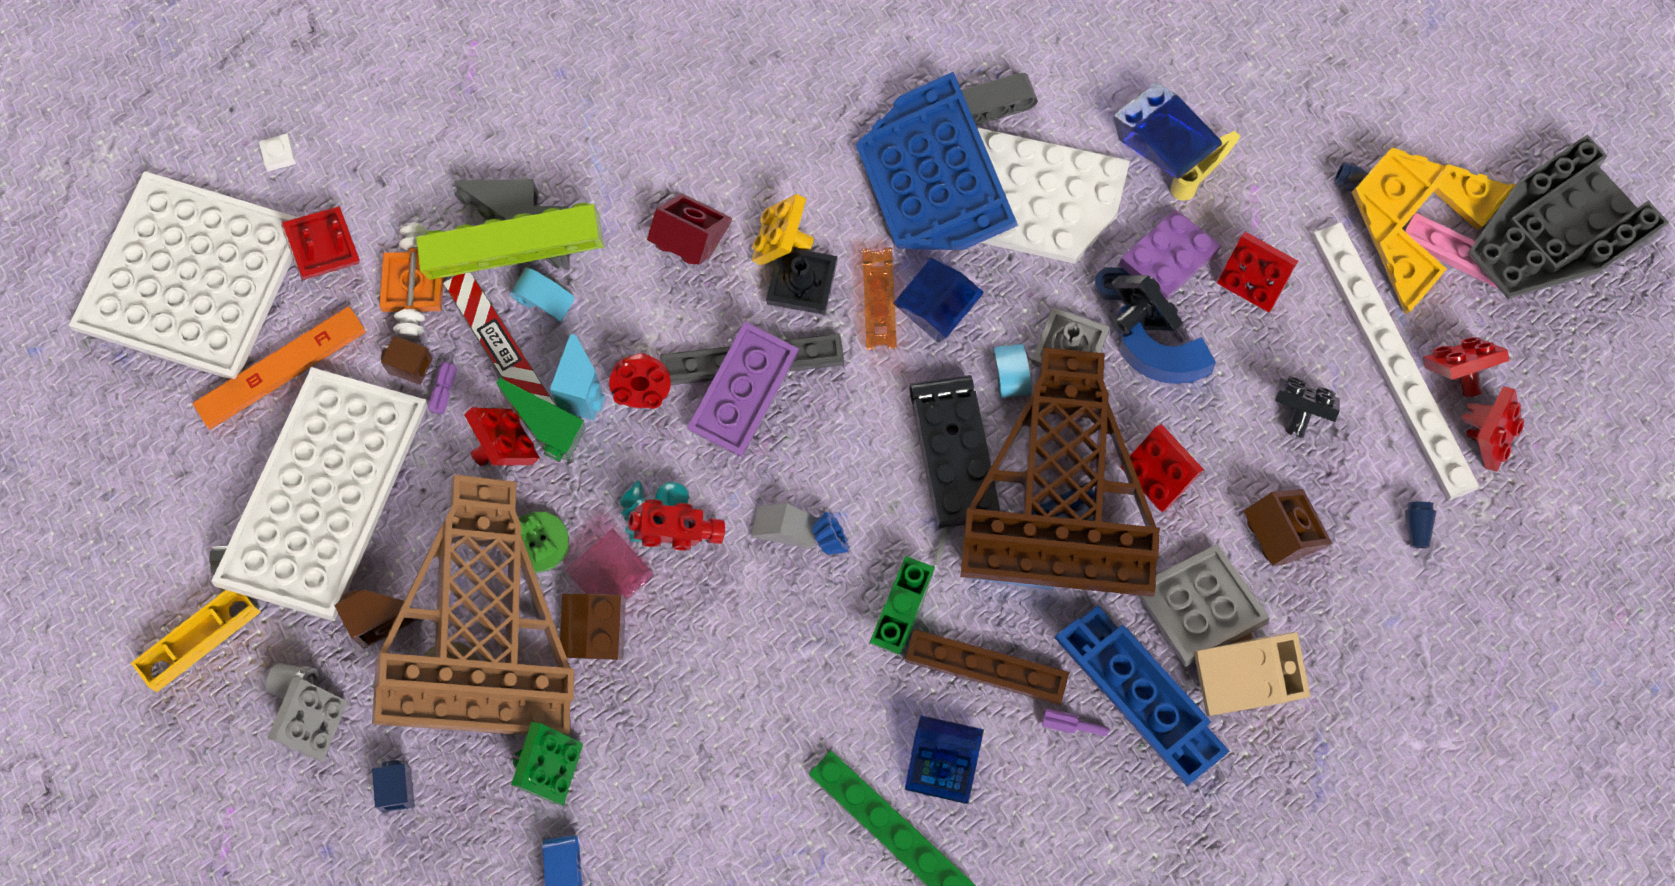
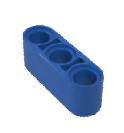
M572 835L543 839L545 886H582L578 836Z

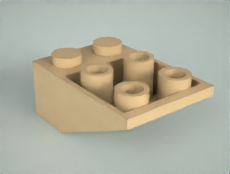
M1298 632L1275 634L1194 651L1206 716L1311 697Z

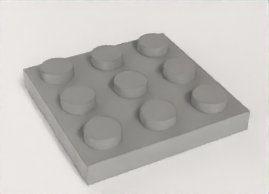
M1218 544L1156 575L1154 597L1138 595L1185 667L1196 662L1194 651L1230 644L1269 624V616Z

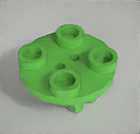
M531 512L519 518L521 536L535 574L555 568L570 551L569 535L566 526L557 516L548 512Z

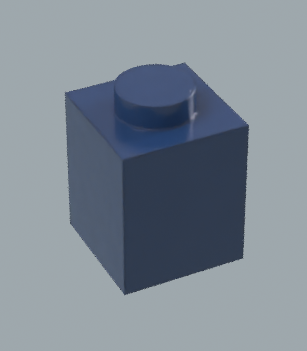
M391 760L381 763L382 767L372 768L376 809L386 813L415 808L412 770L406 764H401L399 760Z

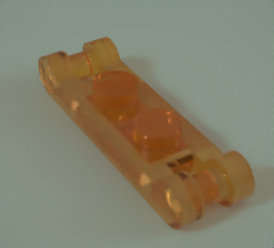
M883 247V251H871V248H862L866 349H875V346L886 345L887 348H897L892 247ZM884 262V266L872 267V263ZM875 327H887V333L875 334Z

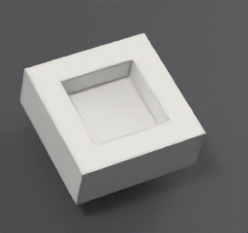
M288 134L259 141L264 165L268 172L296 164L291 139Z

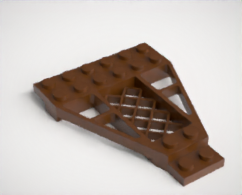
M1043 347L1040 377L1034 386L1033 393L972 503L967 508L960 577L1154 597L1156 564L1159 557L1160 528L1156 527L1108 401L1109 394L1103 381L1105 353ZM1048 414L1058 415L1063 422L1052 428L1043 418ZM1080 417L1089 418L1094 425L1084 432L1075 421ZM1037 425H1039L1046 434L1036 441ZM1028 426L1029 441L1026 471L999 470L1022 427ZM1066 427H1069L1078 436L1069 444L1058 434ZM1096 431H1098L1097 444L1090 438ZM1107 434L1112 437L1129 483L1107 481L1104 478ZM1050 439L1061 448L1053 456H1050L1042 447ZM1082 442L1093 452L1085 459H1082L1073 450ZM1035 453H1037L1045 462L1034 469ZM1066 454L1076 464L1067 472L1056 462ZM1095 459L1096 473L1088 466ZM1048 467H1051L1059 476L1050 485L1039 475ZM1080 470L1091 480L1082 488L1071 478ZM992 481L1020 483L1025 487L1023 514L978 509ZM1033 481H1035L1043 490L1032 498ZM1064 482L1074 492L1065 501L1054 491ZM1093 487H1095L1094 501L1086 494ZM1111 492L1134 495L1145 526L1102 522L1103 493ZM1047 495L1058 505L1048 514L1038 505V502ZM1079 498L1090 509L1080 517L1069 507ZM1031 509H1032L1037 515H1031ZM1063 511L1069 518L1055 516ZM1093 516V521L1087 520Z

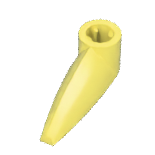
M1235 131L1230 132L1208 144L1180 164L1175 171L1170 185L1171 194L1176 199L1182 201L1192 199L1197 192L1199 184L1218 167L1241 136Z

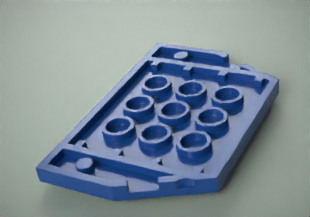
M954 72L899 96L893 103L894 107L883 119L879 118L873 125L872 130L865 134L856 144L898 249L965 250L1019 226Z

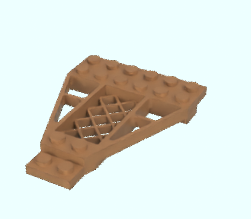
M454 474L451 479L450 509L375 660L372 724L527 735L531 722H537L569 736L570 703L574 700V669L569 666L521 536V524L516 513V482ZM462 544L468 545L477 555L467 564L455 552ZM492 548H499L508 558L499 567L486 554ZM433 557H438L437 610L410 608V604ZM452 559L460 570L450 577ZM479 559L492 572L483 580L470 568ZM507 565H508V577L501 571V570L504 569ZM520 567L522 568L540 620L519 617ZM462 573L475 585L466 595L454 583V580ZM494 576L507 588L499 597H496L485 585ZM451 590L459 600L449 608V591ZM477 590H480L491 602L482 611L469 599ZM506 595H507V608H506L505 605L501 602V600H502ZM462 603L474 615V618L466 625H463L452 613ZM492 607H495L506 619L497 628L484 616ZM404 617L427 619L435 622V657L388 653V649ZM448 620L458 630L449 639ZM477 620L490 633L481 642L468 630ZM505 626H506V639H505V637L499 632V631L502 630ZM519 628L545 630L558 667L518 664ZM459 635H462L473 647L464 657L451 644ZM492 637L505 650L496 660L483 647ZM477 651L485 661L467 659ZM447 652H448L454 659H452V658H447ZM505 657V663H500L499 661Z

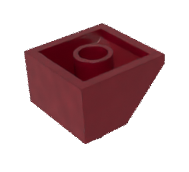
M679 194L656 208L646 240L655 244L656 248L661 251L672 252L680 256L688 264L699 265L711 257L731 224L732 218L690 197Z

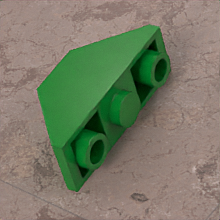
M905 556L869 644L897 655L901 654L922 609L935 570L934 566Z

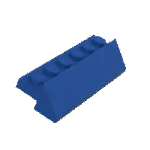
M1099 606L1095 607L1081 619H1076L1054 637L1187 787L1200 779L1203 774L1230 752L1208 728V725L1211 723L1210 719L1124 625L1118 628Z

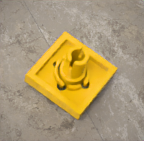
M795 194L764 210L760 219L762 223L760 233L753 242L752 248L754 253L751 261L764 265L790 253L792 247L806 251L811 249L814 237L798 230L806 198Z

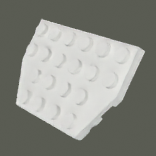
M978 128L1019 225L981 243L1075 264L1082 257L1084 251L1098 239L1101 232L1117 218L1130 161Z

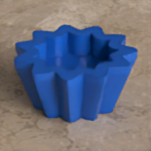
M824 512L812 527V532L818 546L827 555L848 552L850 547L843 528L831 512Z

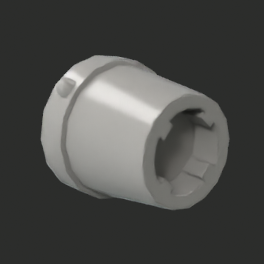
M277 663L268 674L266 690L269 694L283 700L293 677L301 678L319 686V672L316 668L309 666L301 667Z

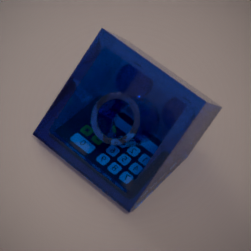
M920 715L904 790L969 804L984 729Z

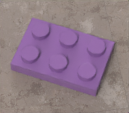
M1175 209L1120 259L1118 265L1130 275H1149L1153 277L1161 287L1160 292L1168 300L1218 253L1221 245Z

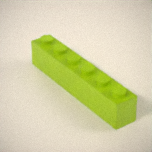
M585 202L574 204L572 208L568 209L549 208L544 210L543 213L536 215L518 214L514 216V219L509 220L490 219L485 221L484 224L477 226L459 225L455 227V230L450 231L431 230L426 232V235L416 237L420 271L428 280L605 248L600 213L594 204Z

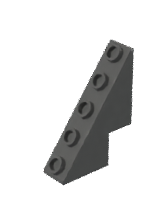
M534 179L455 180L454 182L457 188L454 195L465 205L471 203L477 207L478 213L486 220L514 219L515 215L524 213L536 215L543 213L544 210L549 208L568 209V206H537L538 191ZM570 254L546 258L553 267L557 269L562 267L565 270H570Z

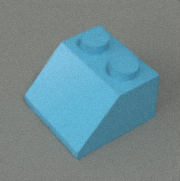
M570 334L550 391L557 407L575 416L594 421L597 411L601 412L604 407L606 396L603 394L602 385L598 380L596 371L577 336Z

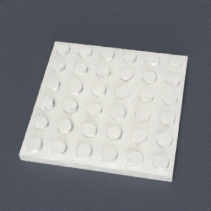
M144 171L69 327L83 334L227 379H236V376L241 373L293 260L281 223L298 217Z

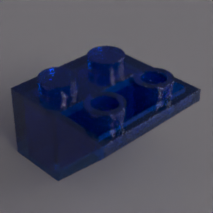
M930 258L892 304L939 343L950 335L984 292L963 273Z

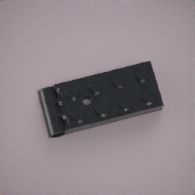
M966 375L910 383V398L936 529L965 525L967 508H969L991 468L972 376ZM947 430H954L956 434L950 435ZM992 481L978 509L1001 511L995 481Z

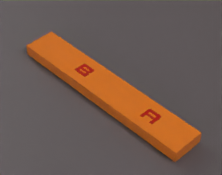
M350 306L241 372L236 376V379H230L192 404L207 428L211 430L366 333V330Z

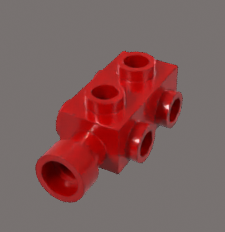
M645 500L635 508V511H631L628 521L629 530L634 531V539L642 540V545L646 547H659L661 542L672 543V549L687 551L691 550V546H695L702 539H706L707 543L721 544L725 536V521L723 519L710 518L708 521L703 520V510L693 509V505L686 503L667 506L663 505V501ZM653 517L661 518L659 525L654 522ZM684 521H689V528L685 527Z

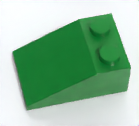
M499 377L496 383L501 394L541 446L542 451H544L543 454L557 462H560L562 458L569 461L586 429L584 420Z

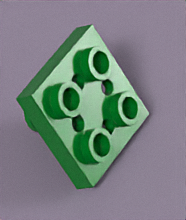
M531 722L523 749L515 753V756L520 758H513V765L516 770L511 785L553 804L564 806L583 743L542 723Z

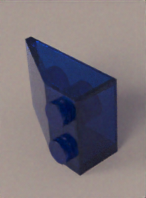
M1157 81L1113 115L1119 141L1177 179L1181 178L1222 145L1221 139L1176 93Z

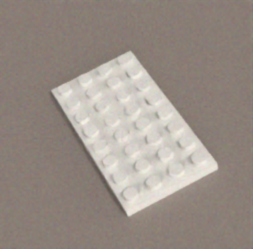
M311 367L212 579L213 585L228 591L335 621L338 612L334 605L341 602L340 598L347 593L426 411L428 406L427 400Z

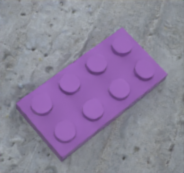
M744 321L690 421L687 430L743 458L792 366L799 348Z

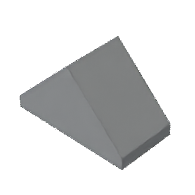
M788 503L758 506L751 537L813 549L815 538L812 527L819 518Z

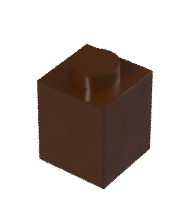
M393 336L390 344L384 347L381 354V363L388 374L421 385L433 360L427 347Z

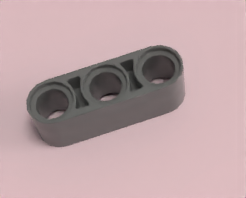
M1026 73L1014 74L962 90L976 125L1027 111L1038 102L1029 76Z

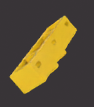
M225 590L132 661L131 665L146 685L155 692H158L261 611L249 596ZM242 601L247 604L244 610L235 617H231L230 608L235 602ZM161 661L167 662L169 668L154 678L152 676L153 666Z

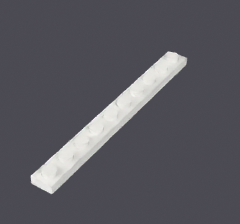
M1342 223L1314 232L1312 239L1447 500L1450 501L1477 490L1479 487L1478 482Z

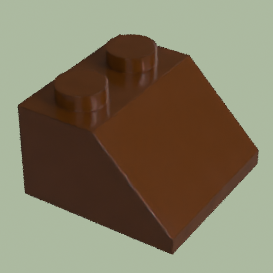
M1304 489L1271 492L1243 510L1248 519V527L1257 536L1262 546V553L1272 566L1289 564L1333 544Z
M363 589L361 591L353 590L344 594L340 598L341 602L334 606L351 639L363 649H366L387 637L404 600ZM404 617L398 631L419 619Z
M562 594L560 641L566 658L623 660L626 596Z

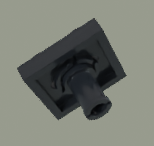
M792 248L790 253L777 258L766 298L767 305L826 315L838 256ZM815 282L816 285H819V283H821V285L819 287H816L813 285V283ZM801 293H803V296L801 298H797L795 296V294L801 296Z
M1149 275L1118 276L1111 283L1125 304H1131L1118 318L1114 319L1116 327L1122 333L1129 334L1139 322L1145 330L1175 331L1183 324L1177 315V308L1173 303L1165 299L1160 292L1161 287L1153 277Z
M1291 376L1287 380L1280 378L1276 388L1275 401L1294 408L1285 432L1293 435L1296 425L1299 424L1296 437L1304 438L1312 414L1336 422L1340 411V398L1335 397L1336 393L1324 387H1318L1317 390L1306 387L1305 381Z

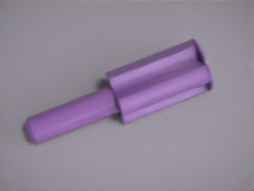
M1048 708L1043 713L1042 727L1075 734L1076 730L1107 736L1109 733V728L1106 726L1078 720L1079 715Z

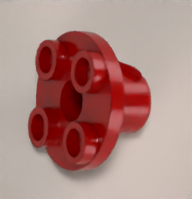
M636 353L621 359L613 366L609 376V387L617 404L633 408L655 409L662 404V401L670 391L671 376L667 367L658 359L645 353Z

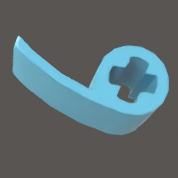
M530 268L524 269L510 292V296L518 303L529 308H533L535 305L558 322L563 320L575 299L570 292Z
M1024 345L994 347L993 351L998 368L997 379L1000 398L1031 395V376Z

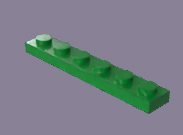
M832 751L809 773V777L925 886H976Z

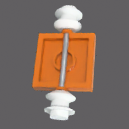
M416 222L408 223L400 229V234L406 238L400 240L399 245L408 252L383 253L379 308L382 312H396L394 318L400 324L395 325L393 331L403 339H415L418 335L424 333V328L418 325V323L425 320V316L420 312L442 311V282H444V277L428 280L420 271L416 237L426 235V232L429 230L423 224Z

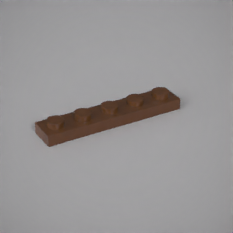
M915 629L913 630L905 658L906 663L1057 705L1062 703L1069 672Z

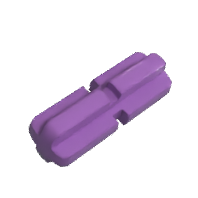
M442 362L439 366L435 380L436 387H433L428 403V409L432 413L443 414L446 410L450 396L449 390L452 389L457 373V368L451 363Z

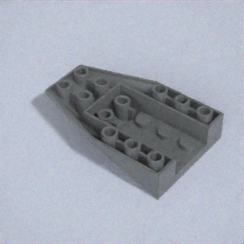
M1588 134L1519 180L1467 253L1507 299L1598 274L1655 240L1669 224L1666 218L1649 200L1637 208L1600 168L1607 155Z

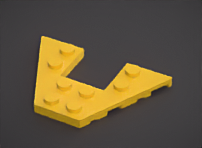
M1392 147L1352 191L1405 314L1412 311L1447 268L1409 236L1402 227L1434 192L1478 231L1503 204L1516 184L1508 185L1488 179L1487 175L1483 174L1474 175L1467 169L1450 164L1444 166L1427 161L1428 158L1409 155L1403 150Z

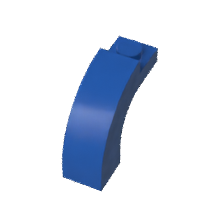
M1131 304L1119 308V312H1118L1117 318H1118ZM1140 322L1129 334L1122 333L1116 327L1118 334L1123 338L1119 352L1132 368L1150 379L1163 383L1181 384L1202 379L1211 375L1216 362L1202 337L1180 346H1166L1151 339Z

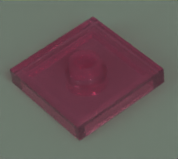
M614 528L565 569L586 594L626 596V601L655 577Z

